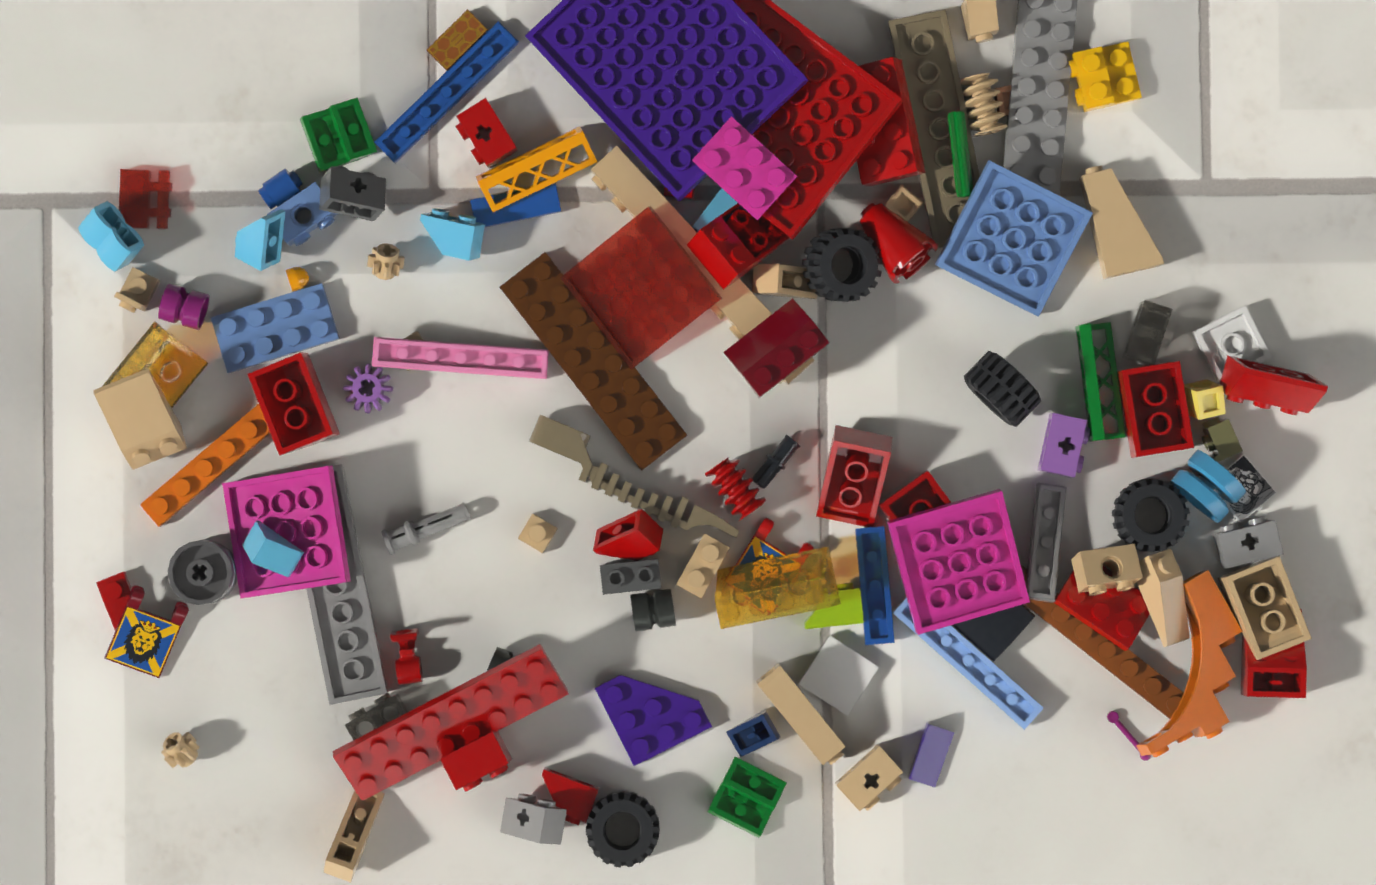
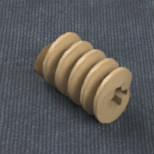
M990 73L976 74L960 80L962 85L970 86L963 91V96L972 97L965 102L967 108L974 109L967 114L968 118L977 120L970 125V130L979 131L972 137L994 134L1007 128V124L998 123V120L1004 117L1005 113L996 112L995 110L1003 103L1002 101L993 100V97L998 95L1000 90L991 89V86L998 82V79L989 78L988 75Z

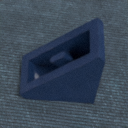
M766 710L761 711L726 732L740 757L781 738Z

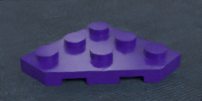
M619 675L595 687L633 766L712 727L700 701L624 675Z

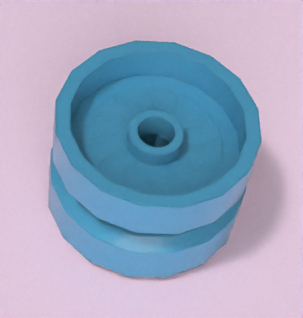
M1196 450L1187 461L1190 470L1194 474L1187 470H1179L1170 482L1173 487L1176 486L1180 490L1179 493L1185 496L1186 500L1211 520L1220 523L1229 512L1228 506L1223 499L1230 503H1237L1246 493V490L1224 466L1206 453Z

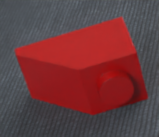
M639 509L597 529L593 551L600 555L638 561L660 551L664 529L643 509Z
M545 767L542 777L553 801L556 802L555 806L567 810L565 821L579 825L581 821L586 823L600 787Z

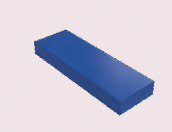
M556 183L495 212H492L485 197L470 200L476 222L485 224V228L561 212ZM507 193L492 195L491 197L494 203L505 199Z

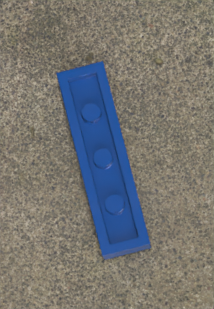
M885 526L855 529L865 645L895 643Z

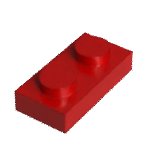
M121 572L96 582L114 630L117 628L132 589L126 572Z

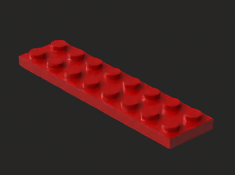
M539 644L334 750L333 758L363 801L441 761V757L487 735L493 730L497 732L569 694L568 689L543 647Z

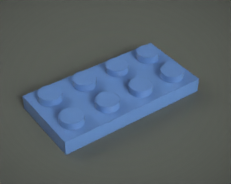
M322 283L211 317L227 373H233L340 339Z

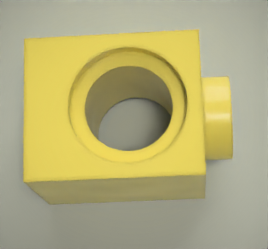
M1208 379L1184 384L1189 416L1202 420L1226 414L1222 385Z

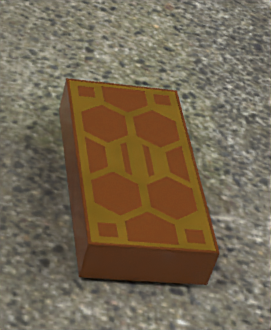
M467 9L427 49V52L448 71L488 32V29Z

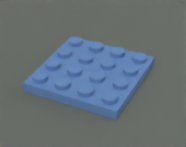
M988 160L935 265L1039 317L1093 213Z

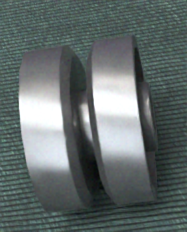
M210 540L189 542L178 548L170 560L168 567L169 584L175 594L185 602L196 605L218 602L227 597L236 585L237 574L234 556L221 543ZM202 567L207 568V570L205 571V575L207 576V578H204L200 575V569Z

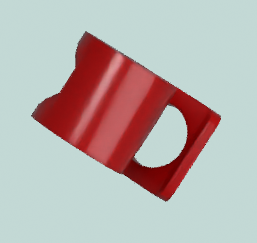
M418 628L392 631L390 634L391 641L398 642L400 645V658L395 660L399 685L423 682L421 657L415 655V641L419 635Z

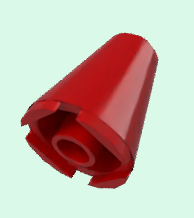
M871 203L860 214L862 216L860 224L867 237H871L874 240L872 246H878L880 252L877 256L882 258L883 267L895 284L900 283L899 277L903 276L907 280L918 272L931 259L928 255L930 250L933 249L936 252L938 249V244L931 237L882 203L877 205Z

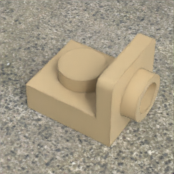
M132 267L120 292L116 291L114 297L121 300L119 306L135 313L136 309L145 312L160 280Z

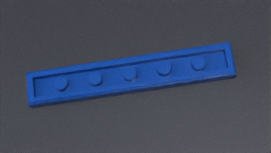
M498 21L374 143L396 164L519 44V41Z

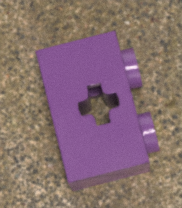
M1057 413L1049 414L1037 471L1074 478L1076 472L1081 473L1084 456L1080 455L1082 444H1087L1090 434V428L1086 427L1087 420ZM1067 438V444L1072 445V449L1062 454L1063 449L1058 447V443L1063 442Z

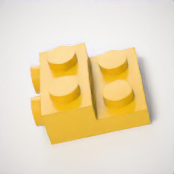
M1128 41L1075 52L1072 54V60L1068 61V65L1071 68V78H1076L1078 89L1074 90L1078 106H1083L1084 112L1142 98Z

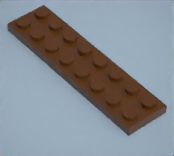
M546 252L499 287L641 471L688 436Z

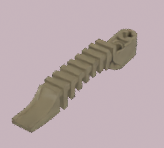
M543 415L539 416L529 442L581 463L583 470L578 480L586 483L588 477H590L592 482L591 488L596 490L601 488L605 490L604 494L610 497L615 495L620 502L625 503V501L632 503L630 507L637 510L640 507L649 516L651 514L658 516L657 520L661 522L669 521L671 522L670 526L677 529L679 526L689 530L695 526L709 525L735 538L737 537L739 531L697 505H694L688 522L681 520L689 501L688 498L682 496L676 513L673 516L668 511L674 498L668 495L662 508L659 509L655 507L659 497L658 494L652 492L648 503L642 501L645 490L638 487L635 497L629 494L632 483L625 481L622 490L616 488L620 475L613 473L610 481L604 479L609 466L601 462L600 467H596L590 459L586 449L591 437L590 435Z

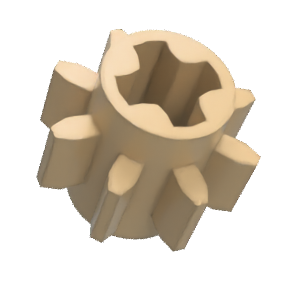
M388 243L380 244L377 248L373 247L372 254H368L367 267H373L372 274L377 278L389 280L394 276H399L400 269L404 267L405 257L399 256L400 249H397L394 245Z
M176 732L170 734L163 743L164 750L161 753L165 756L164 760L172 768L177 764L183 768L195 762L198 756L197 750L200 747L195 743L196 739L189 732H186L183 736Z

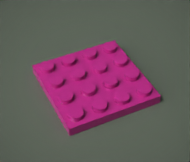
M333 465L222 483L240 599L351 582ZM257 520L304 552L290 577L265 569L250 561L242 544Z
M997 489L887 521L915 632L918 635L1030 602L1002 490Z

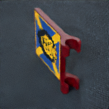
M134 585L104 659L160 678L189 608L186 603L178 601L170 620L139 609L145 591L143 587Z

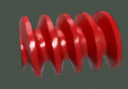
M727 458L706 472L705 475L706 477L716 476L711 483L712 486L722 485L718 495H729L724 503L726 506L736 505L731 514H742L739 519L740 521L762 506L766 499L765 497L755 499L759 488H748L753 481L752 478L742 480L746 469H735L740 462L739 459L729 460Z

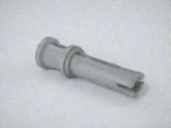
M463 502L458 506L418 522L406 521L404 526L388 532L383 530L381 533L390 555H393L395 550L410 544L413 546L418 545L419 539L464 521H469L471 518Z

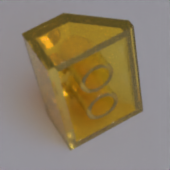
M154 321L103 386L148 368L169 405L173 408L208 365V362L175 335Z

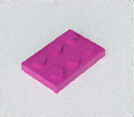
M732 116L692 159V162L757 221L797 178V175Z

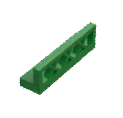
M1111 322L1078 325L1075 329L1087 424L1090 428L1089 440L1092 442L1124 438L1125 430ZM1105 329L1106 342L1099 350L1093 345L1092 331ZM1106 347H1107V351H1108V356H1106V355L1103 353V351H1104V349H1105ZM1099 356L1109 362L1110 370L1104 378L1097 375L1095 361ZM1110 375H1111V383H1112V385H1110L1108 382H1106V380L1110 377ZM1103 384L1113 391V400L1107 408L1100 402L1099 389ZM1113 405L1115 407V414L1110 411ZM1106 414H1109L1116 420L1118 432L1104 434L1103 418Z

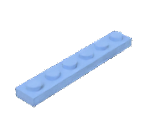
M906 597L893 611V614L915 632ZM951 625L918 635L1024 730L1043 710V707Z

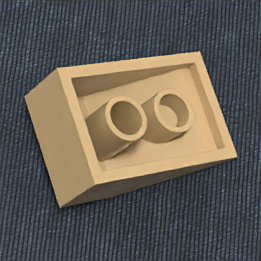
M148 368L93 390L116 442L132 470L187 448L182 426Z
M1280 556L1258 561L1218 577L1227 604L1241 627L1242 633L1256 660L1312 639Z

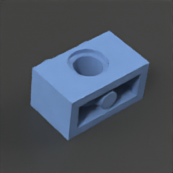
M314 182L267 215L280 209L284 210L283 239L289 246L294 243L296 246H299L310 239L309 233L319 227L320 230H323L335 221L333 217L337 213L319 210L320 186ZM303 209H309L312 214L310 221L300 224L297 220L298 213Z

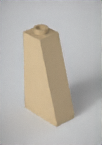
M1102 165L1086 169V174L1082 175L1079 180L1086 209L1093 213L1089 222L1103 280L1163 265V257L1112 169L1103 170Z
M779 663L756 681L758 686L822 765L827 761L832 765L844 755L841 750L846 746Z

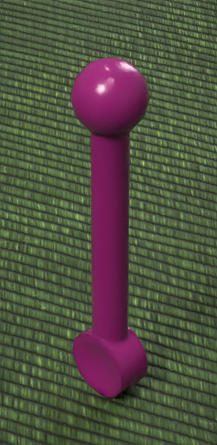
M1114 711L1109 712L1107 720L1114 723L1137 749L1136 745L1139 742L1120 722L1118 713ZM1140 754V758L1147 761L1151 758V755L1141 756Z

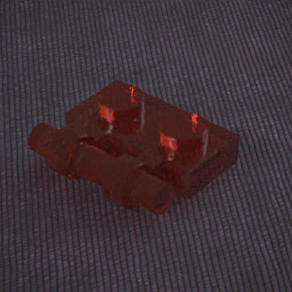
M120 169L119 211L123 215L126 224L133 229H149L150 218H157L156 229H168V218H171L172 210L169 208V192H172L173 184L170 182V171L159 170L158 182H151L150 170ZM151 192H158L157 208H150Z

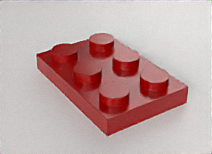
M1103 566L1104 573L1112 577V572ZM1074 570L1070 573L1055 597V602H1053L1124 651L1131 647L1150 615L1140 590L1135 587L1126 591H1117V588H1109L1107 592L1098 595H1089V591L1079 593Z

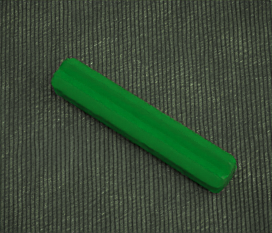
M954 111L948 113L955 188L957 197L965 198L970 197L973 191L966 119L963 111Z

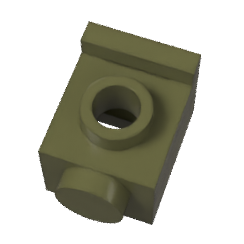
M1218 416L1202 423L1204 426L1202 430L1205 434L1202 436L1203 444L1208 452H1213L1214 456L1211 458L1215 461H1222L1243 451L1229 419L1220 421Z

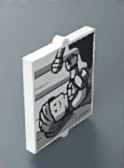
M1242 454L1230 466H1225L1246 490V493L1237 503H1230L1223 499L1228 506V510L1240 524L1256 510L1261 511L1262 505L1277 493L1245 454Z

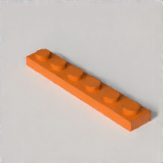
M257 404L140 504L158 527L165 524L270 434L260 405Z

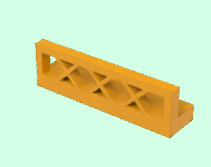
M579 126L476 176V179L492 212H495L596 163L597 160L583 130ZM583 144L589 158L579 163L568 160L571 149ZM565 152L564 158L558 157V155ZM554 159L562 162L557 174L551 176L542 173L546 161ZM566 164L572 165L564 170ZM539 165L537 171L531 169V168H533V167ZM525 171L536 175L532 186L528 188L515 185L518 175ZM539 177L546 178V179H544V180L538 182ZM513 178L511 183L505 182L506 180ZM498 184L509 187L506 198L494 203L488 189ZM513 189L519 191L512 195Z

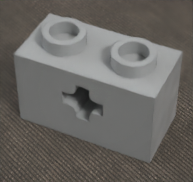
M1263 516L1248 520L1249 526L1238 528L1237 523L1220 527L1221 533L1213 534L1221 567L1227 569L1284 555L1275 520L1266 521V517ZM1246 535L1247 537H1253L1254 540L1253 543L1249 544V547L1242 546L1241 541L1246 539Z
M519 793L518 798H506L501 833L540 844L561 845L566 809L555 807L556 802L552 800L538 799V802H536V796Z

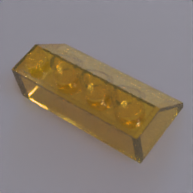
M829 546L718 569L715 604L720 628L724 629L841 604Z

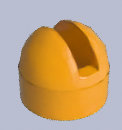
M293 267L286 270L293 292L301 290L307 285L309 276L305 269Z

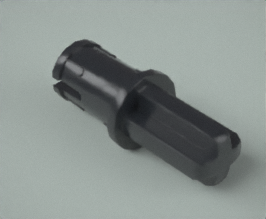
M786 435L773 453L766 455L768 459L752 477L753 482L762 489L766 488L781 469L784 470L786 468L784 465L801 446Z

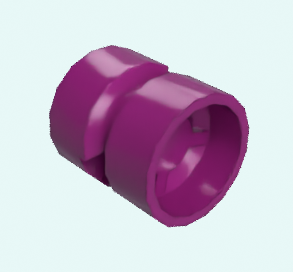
M169 283L162 295L158 318L171 323H177L180 320L182 326L200 330L206 318L210 296L195 290L187 293L186 288Z

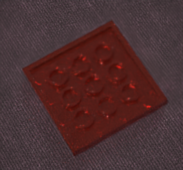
M651 206L644 209L560 277L631 370L722 299Z

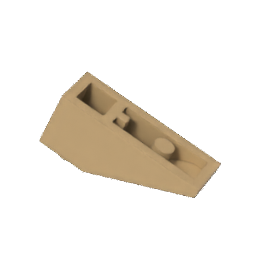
M1168 549L1145 557L1139 561L1143 578L1137 582V585L1163 646L1167 647L1189 639L1183 575L1172 550Z
M354 791L325 860L324 873L351 883L385 793L379 792L362 801L356 791Z

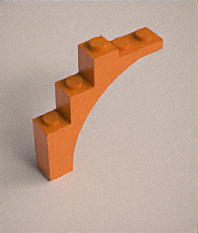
M1209 570L1198 572L1183 581L1187 618L1192 641L1189 679L1182 699L1170 720L1158 733L1136 745L1141 756L1153 755L1154 758L1169 750L1167 745L1175 740L1177 743H1181L1192 737L1193 734L1195 737L1206 736L1207 739L1213 738L1223 732L1221 728L1223 725L1230 722L1214 694L1229 687L1228 681L1236 677L1221 649L1236 641L1234 636L1243 631Z

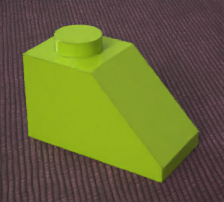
M853 583L836 584V590L829 591L806 619L804 628L813 629L864 623L860 588H853Z

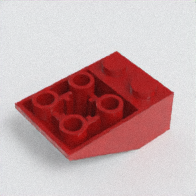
M739 203L701 228L687 244L688 248L723 290L744 276L790 238L761 216L757 221L749 212L738 209L741 206ZM730 214H732L725 222L724 219H726Z
M1242 633L1241 695L1247 697L1306 698L1307 665L1305 642L1256 660Z

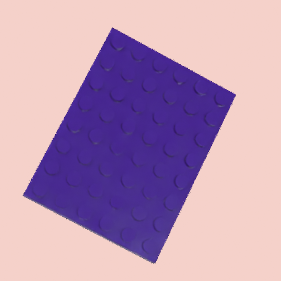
M562 0L525 35L534 47L679 202L708 176L692 162V159L731 116L750 134H753L808 82L805 75L733 0Z

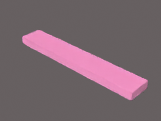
M374 337L372 367L547 379L549 351L543 349Z

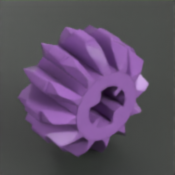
M366 364L365 373L363 374L362 369L356 366L354 370L358 377L355 378L347 374L346 379L353 382L352 386H343L344 391L353 392V394L346 397V401L352 402L357 399L354 404V409L357 411L364 404L365 413H371L372 403L378 411L382 410L379 400L381 399L387 403L391 400L383 395L384 391H393L392 386H384V383L391 379L390 375H384L379 378L383 371L381 367H377L372 374L371 364ZM366 381L369 384H375V387L372 388L373 394L371 396L367 393L362 394Z

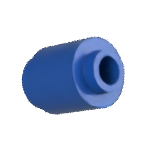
M285 168L262 184L263 187L258 192L268 207L273 209L301 192L300 186L303 185V182L294 170L289 172Z

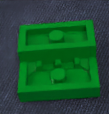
M358 97L331 105L328 109L300 118L319 174L328 171L331 166H343L377 153Z
M734 757L707 812L760 838L787 782Z

